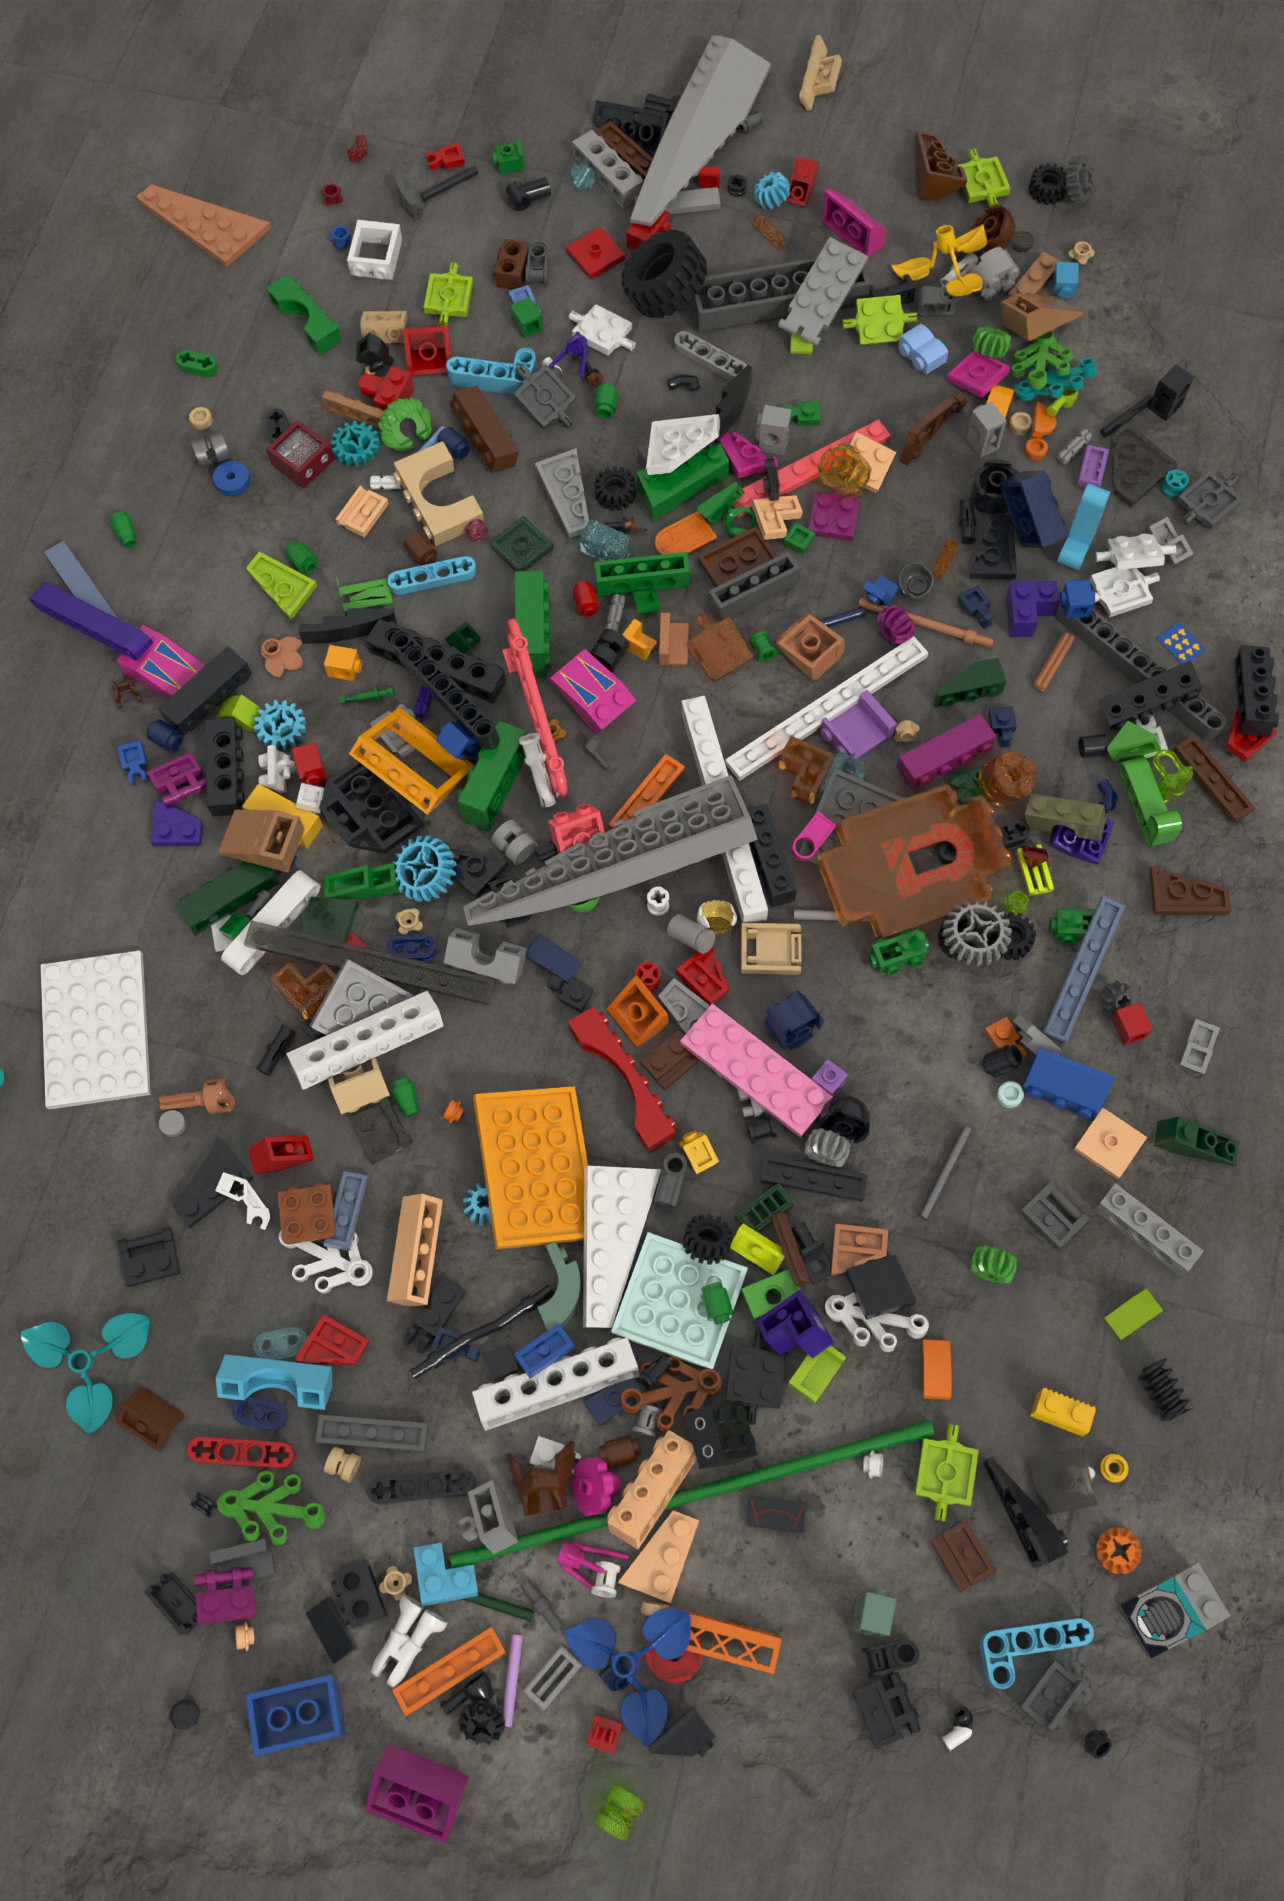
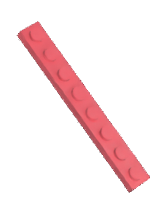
M878 419L778 470L779 497L853 460V458L845 455L856 432L881 445L890 441V433ZM763 478L743 488L745 494L731 508L748 507L753 511V500L769 498L768 492H764ZM741 512L737 517L740 518L748 513Z

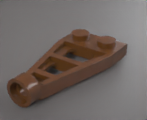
M954 392L922 416L909 429L900 459L901 463L908 466L913 459L917 460L923 452V447L937 433L952 413L959 412L966 406V397L961 392Z

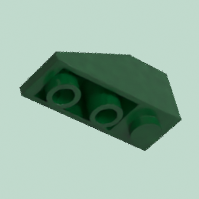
M999 658L977 661L936 692L933 702L934 708L940 706L950 707L955 703L963 701L973 702L978 698L987 696L992 698L1003 693L1007 681Z
M1178 1116L1157 1121L1154 1146L1178 1155L1236 1166L1239 1141Z

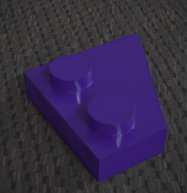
M155 800L151 844L153 846H201L203 822L173 806H165L160 800Z

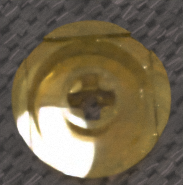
M847 443L837 444V447L826 450L820 458L818 464L820 479L836 495L857 497L867 485L872 468L865 457L854 446Z

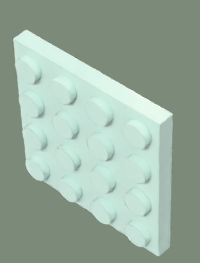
M648 1232L611 1334L621 1338L628 1337L629 1341L713 1370L730 1321L715 1325L714 1321L707 1320L701 1300V1288L712 1283L722 1282L723 1288L727 1289L732 1309L734 1310L748 1268L727 1260L723 1261L722 1259L718 1264L714 1260L712 1265H707L706 1260L703 1261V1264L698 1263L699 1258L696 1257L695 1260H692L690 1258L691 1253L687 1255L682 1244Z

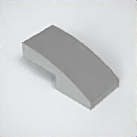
M1168 517L1145 529L1148 534H1154L1158 544L1161 546L1176 545V554L1164 555L1172 565L1193 555L1184 535H1177Z
M1194 1019L1179 1065L1204 1075L1211 1059L1212 1049L1220 1027Z

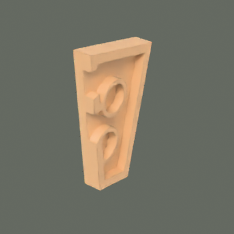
M673 1510L618 1583L671 1604L699 1520Z

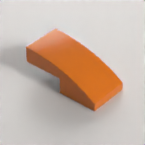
M923 1340V1399L951 1400L950 1341Z

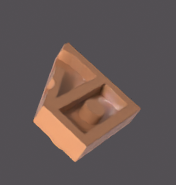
M835 1224L830 1276H837L845 1273L848 1268L885 1258L887 1255L888 1230Z

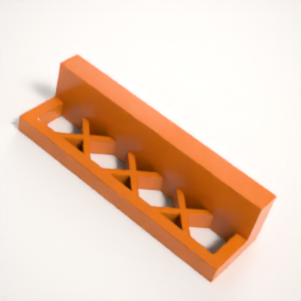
M684 1610L691 1616V1627L700 1629L695 1633L691 1629L690 1640L693 1639L697 1646L689 1644L686 1649L687 1651L774 1674L782 1640L780 1635ZM704 1631L713 1632L718 1644L710 1649L702 1648L696 1636ZM718 1634L728 1637L721 1641ZM733 1638L741 1640L747 1650L737 1657L729 1655L724 1646L725 1643ZM746 1642H750L756 1645L749 1649ZM761 1646L772 1648L770 1665L758 1663L752 1652ZM721 1647L724 1653L717 1652L714 1650ZM749 1654L752 1661L743 1659V1657Z

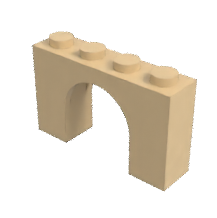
M443 441L394 462L395 472L393 477L398 486L402 485L404 489L402 492L408 504L412 503L414 507L412 510L418 522L422 521L424 525L422 527L427 540L431 539L435 547L484 525L483 512L473 495L448 506L433 505L422 496V492L428 483L454 471L453 458Z

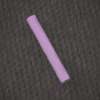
M512 1634L502 1710L505 1717V1727H512L522 1635Z

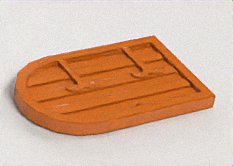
M697 511L658 532L655 538V548L660 555L687 552V555L716 541L717 536L701 513Z

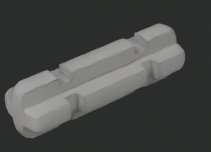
M1083 429L1078 434L1079 436H1075L1065 446V449L1058 453L1057 461L1062 465L1067 464L1071 460L1070 458H1073L1091 440V432Z
M614 594L605 629H612L618 632L625 597Z

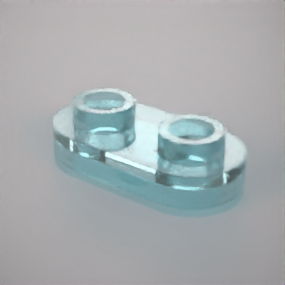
M299 1327L264 1332L255 1339L253 1345L254 1352L259 1358L270 1360L296 1356L307 1341L308 1335ZM292 1336H297V1343L294 1345H290V1338ZM270 1341L271 1347L268 1350H263L264 1342Z

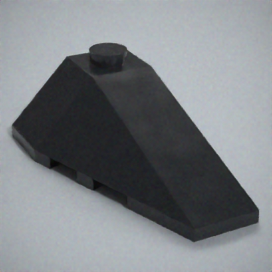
M596 100L593 123L602 127L611 121L647 154L654 157L673 114Z

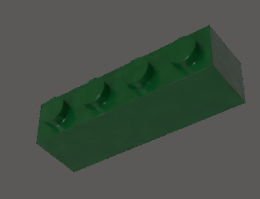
M243 861L236 867L225 870L215 880L204 883L194 893L183 896L175 906L196 936L256 899L257 892L260 893L262 889L268 891L280 883L271 868Z

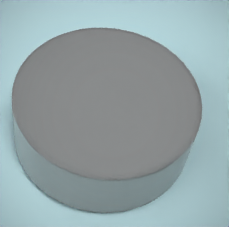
M169 1110L160 1117L159 1128L166 1136L177 1137L186 1129V1119L179 1111Z

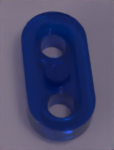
M397 935L392 937L386 946L389 957L396 962L429 961L437 953L436 942L429 935ZM423 947L429 948L427 952H421ZM398 948H404L402 953H396Z
M247 1397L245 1400H237L232 1407L234 1420L244 1426L267 1431H278L287 1421L285 1408L275 1402ZM251 1407V1415L245 1417L243 1414L244 1409ZM272 1413L278 1414V1419L275 1422H270L269 1420Z

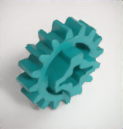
M353 421L351 426L346 422L344 423V429L337 428L338 434L332 435L333 441H331L334 456L338 457L340 463L345 461L348 467L351 463L358 467L361 462L366 466L368 459L375 460L373 454H379L378 447H381L378 432L373 430L372 425L366 427L364 421L360 425Z

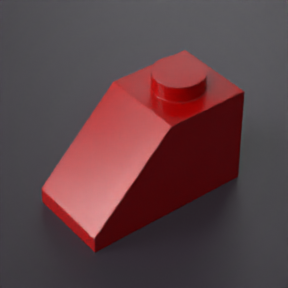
M307 1135L264 1137L248 1149L254 1174L276 1173L314 1159Z

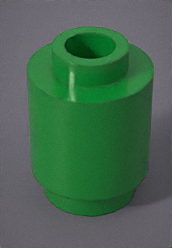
M604 383L596 388L594 410L599 418L609 419L616 411L618 390L612 384Z
M293 541L287 546L285 550L287 559L301 574L315 571L318 558L304 543Z
M722 1282L702 1287L701 1300L707 1320L714 1321L715 1325L730 1321L729 1316L734 1314L727 1289L723 1288Z

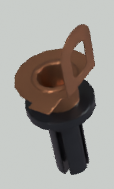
M586 360L585 379L592 388L597 387L602 383L603 375L598 369L592 368Z
M633 516L631 521L623 518L622 522L604 523L605 531L623 530L624 534H627L628 530H631L633 534L648 531L646 528L635 529Z

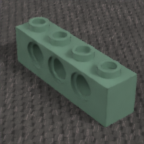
M878 1588L866 1590L863 1594L856 1596L849 1631L875 1638L890 1636L896 1599L889 1597V1591Z

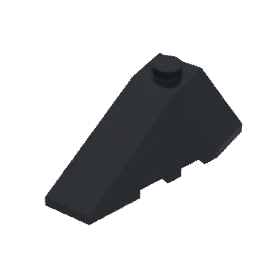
M992 1457L983 1461L982 1463L1032 1567L1036 1568L1046 1565L1067 1554L1066 1547L1068 1546V1541L1062 1530H1057L1052 1521Z

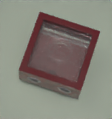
M298 420L266 448L271 465L303 489L334 461L330 443Z

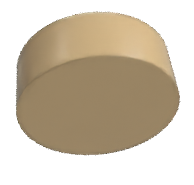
M198 407L189 414L190 423L197 430H205L212 425L213 418L207 408Z
M1017 412L1012 415L1009 428L1016 435H1025L1031 430L1033 420L1029 414Z
M642 1601L641 1612L644 1615L651 1616L657 1611L669 1609L670 1605Z

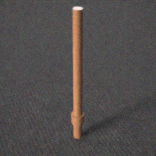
M860 598L858 607H864V609L880 613L884 608L889 607L883 604L876 605L863 598ZM912 613L908 615L913 619L912 623L963 639L965 643L971 645L976 643L989 648L993 646L994 639L979 635L975 630L968 629L966 631Z

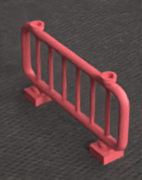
M509 619L506 633L510 648L502 650L509 675L518 672L535 732L540 734L539 743L542 752L546 755L544 762L555 796L558 799H563L567 793V780L563 770L564 761L558 756L532 670L533 666L527 650V639L522 636L517 620Z

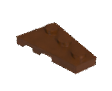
M1155 866L1150 867L1154 915H1229L1231 912L1228 888L1202 880L1194 881L1182 877V874L1175 872L1173 874L1167 873Z

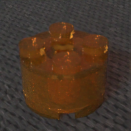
M1006 751L987 762L981 768L978 778L979 786L981 789H984L987 794L985 797L991 803L998 806L1012 804L1032 793L1036 784V764L1032 759L1019 752Z

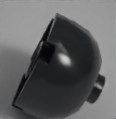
M850 1095L835 1096L824 1104L819 1114L818 1126L826 1131L831 1130L834 1133H839L841 1137H845L847 1140H854V1143H859L869 1135L870 1112L864 1102Z

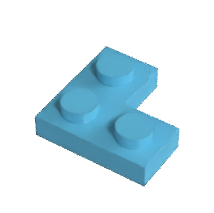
M442 1543L414 1548L422 1607L478 1596L474 1564L446 1570Z

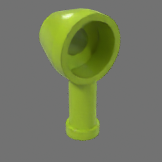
M1063 388V395L1058 397L1046 409L1047 414L1054 417L1061 407H1072L1078 397L1079 390Z

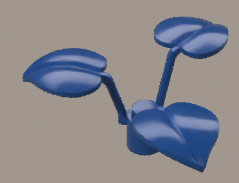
M676 1608L663 1609L653 1613L643 1626V1635L651 1643L636 1653L627 1651L617 1655V1652L612 1649L616 1643L615 1630L610 1623L603 1619H589L567 1629L565 1635L569 1647L583 1665L590 1669H603L608 1665L610 1655H612L614 1673L618 1677L627 1678L628 1682L632 1683L640 1691V1693H631L624 1699L621 1706V1717L625 1726L645 1746L651 1745L664 1730L668 1719V1703L662 1692L657 1689H652L645 1693L644 1687L634 1678V1675L640 1669L641 1663L639 1658L654 1647L656 1653L663 1659L680 1657L686 1651L690 1642V1614Z

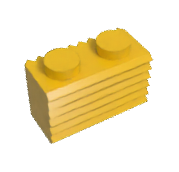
M1044 1388L1036 1394L1030 1417L1083 1437L1090 1431L1096 1408L1095 1406L1090 1407L1089 1404L1085 1405L1084 1402L1080 1403L1079 1400L1069 1399L1068 1395L1064 1397L1063 1394L1059 1395L1058 1392L1053 1393L1052 1389L1048 1391L1047 1388Z

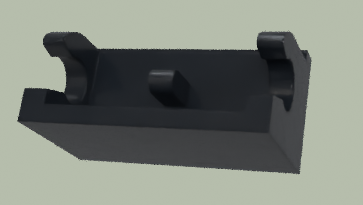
M906 274L903 275L904 280L901 283L875 291L874 287L870 285L868 298L900 295L901 305L914 302L916 285L910 276Z
M173 1572L170 1574L165 1573L160 1576L161 1580L156 1585L149 1586L144 1593L180 1635H188L197 1626L196 1599Z

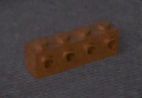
M473 386L454 391L452 402L450 403L451 412L458 418L462 430L468 434L472 446L478 450L483 463L488 466L491 473L515 467L519 450L479 387Z

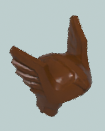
M570 1441L555 1455L554 1468L537 1465L525 1475L518 1461L510 1453L506 1454L510 1464V1471L513 1474V1480L516 1482L515 1486L518 1496L521 1498L524 1506L525 1516L568 1508L566 1486L570 1483L572 1470L575 1467L574 1441Z

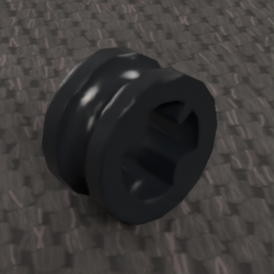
M738 174L732 175L728 179V193L734 197L744 195L747 185L746 178Z
M197 1492V1499L191 1501L190 1505L210 1518L212 1516V1509H217L218 1506L214 1501Z

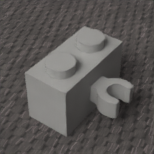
M492 1480L469 1491L468 1496L474 1517L466 1516L459 1521V1524L464 1529L471 1526L469 1531L462 1534L463 1538L466 1541H473L479 1535L480 1541L493 1554L518 1543L507 1497L499 1486Z

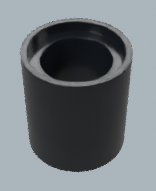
M1105 734L1079 738L1078 748L1081 758L1106 756L1108 754V740Z

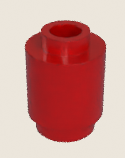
M581 581L574 585L572 592L577 613L580 616L592 617L600 609L596 591L590 582Z

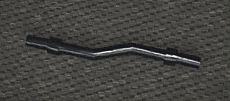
M547 1285L534 1295H527L520 1300L521 1303L497 1320L464 1333L438 1352L434 1350L427 1355L426 1360L410 1370L412 1376L416 1380L432 1368L437 1369L444 1364L443 1361L469 1343L501 1330L526 1312L531 1313L537 1309L539 1303L554 1294L552 1288Z

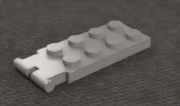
M829 237L788 308L790 314L786 320L783 318L780 320L778 327L793 335H796L800 330L802 331L801 339L818 346L821 338L818 336L822 329L828 330L867 263L869 256Z

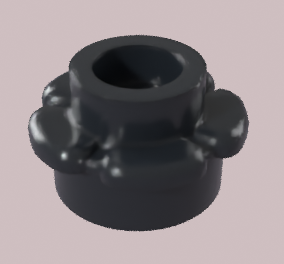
M1097 1730L1090 1731L1084 1740L1085 1752L1093 1755L1096 1759L1104 1757L1112 1747V1742L1107 1737L1108 1733L1105 1730H1100L1099 1732Z

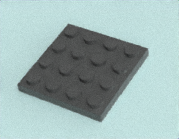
M834 768L814 815L819 811L837 826L819 847L815 855L805 862L886 897L889 894L924 807ZM901 838L905 842L891 873L883 851L889 850L892 847L894 839ZM803 840L798 853L802 856H809L813 851L812 845L809 841ZM891 841L887 848L881 847L882 843Z

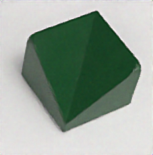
M467 621L445 638L450 646L459 649L464 654L481 639Z

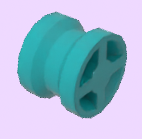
M1177 469L1169 471L1162 484V493L1170 499H1177L1185 491L1189 478L1187 474Z

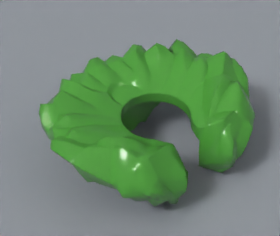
M412 397L409 399L399 398L397 401L389 404L384 414L380 417L381 422L378 423L382 442L387 447L393 448L396 451L408 452L414 448L413 440L404 436L400 431V423L403 419L410 418L414 421L416 436L421 441H426V439L430 438L433 430L429 409L425 408L418 399L414 400Z

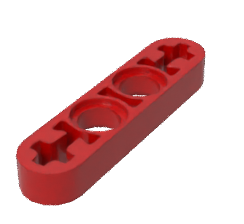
M196 1437L191 1440L187 1448L189 1458L202 1464L287 1469L294 1463L296 1458L294 1448L283 1442ZM201 1443L206 1448L215 1449L214 1454L202 1453L200 1458L199 1454L195 1453L194 1450L195 1447H200ZM232 1444L235 1447V1454L231 1459L224 1460L221 1456V1450L225 1445ZM254 1446H259L262 1449V1457L256 1462L250 1461L248 1458L249 1450ZM268 1447H271L270 1452L281 1453L282 1448H285L284 1450L289 1454V1458H285L283 1463H280L279 1459L269 1457L270 1463H266L269 1456Z

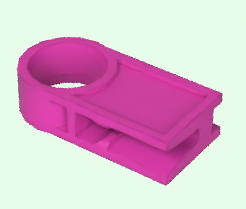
M818 811L791 845L792 855L799 861L811 859L837 825ZM798 840L809 841L813 848L812 854L809 856L800 855L795 848L796 842Z

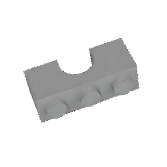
M455 928L449 935L444 964L451 965L452 968L457 970L465 969L475 972L476 975L481 977L489 976L496 978L505 984H515L522 975L527 948L503 941L496 950L495 956H488L479 948L480 934Z

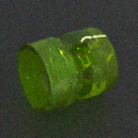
M612 1782L605 1797L607 1805L600 1807L593 1823L612 1836L627 1842L634 1828L632 1820L633 1818H639L646 1801Z

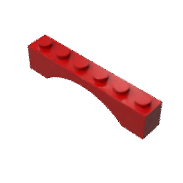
M593 1006L569 1020V1030L582 1050L606 1060L626 1080L636 1105L635 1133L648 1154L675 1139L674 1129L677 1128L670 1115L665 1116L661 1108L663 1105L656 1094L651 1095L647 1089L649 1083L642 1073L638 1075L634 1069L636 1064L630 1053L627 1052L625 1054L621 1049L622 1042L617 1033H611L607 1025H609V1022L602 1011L598 1013Z

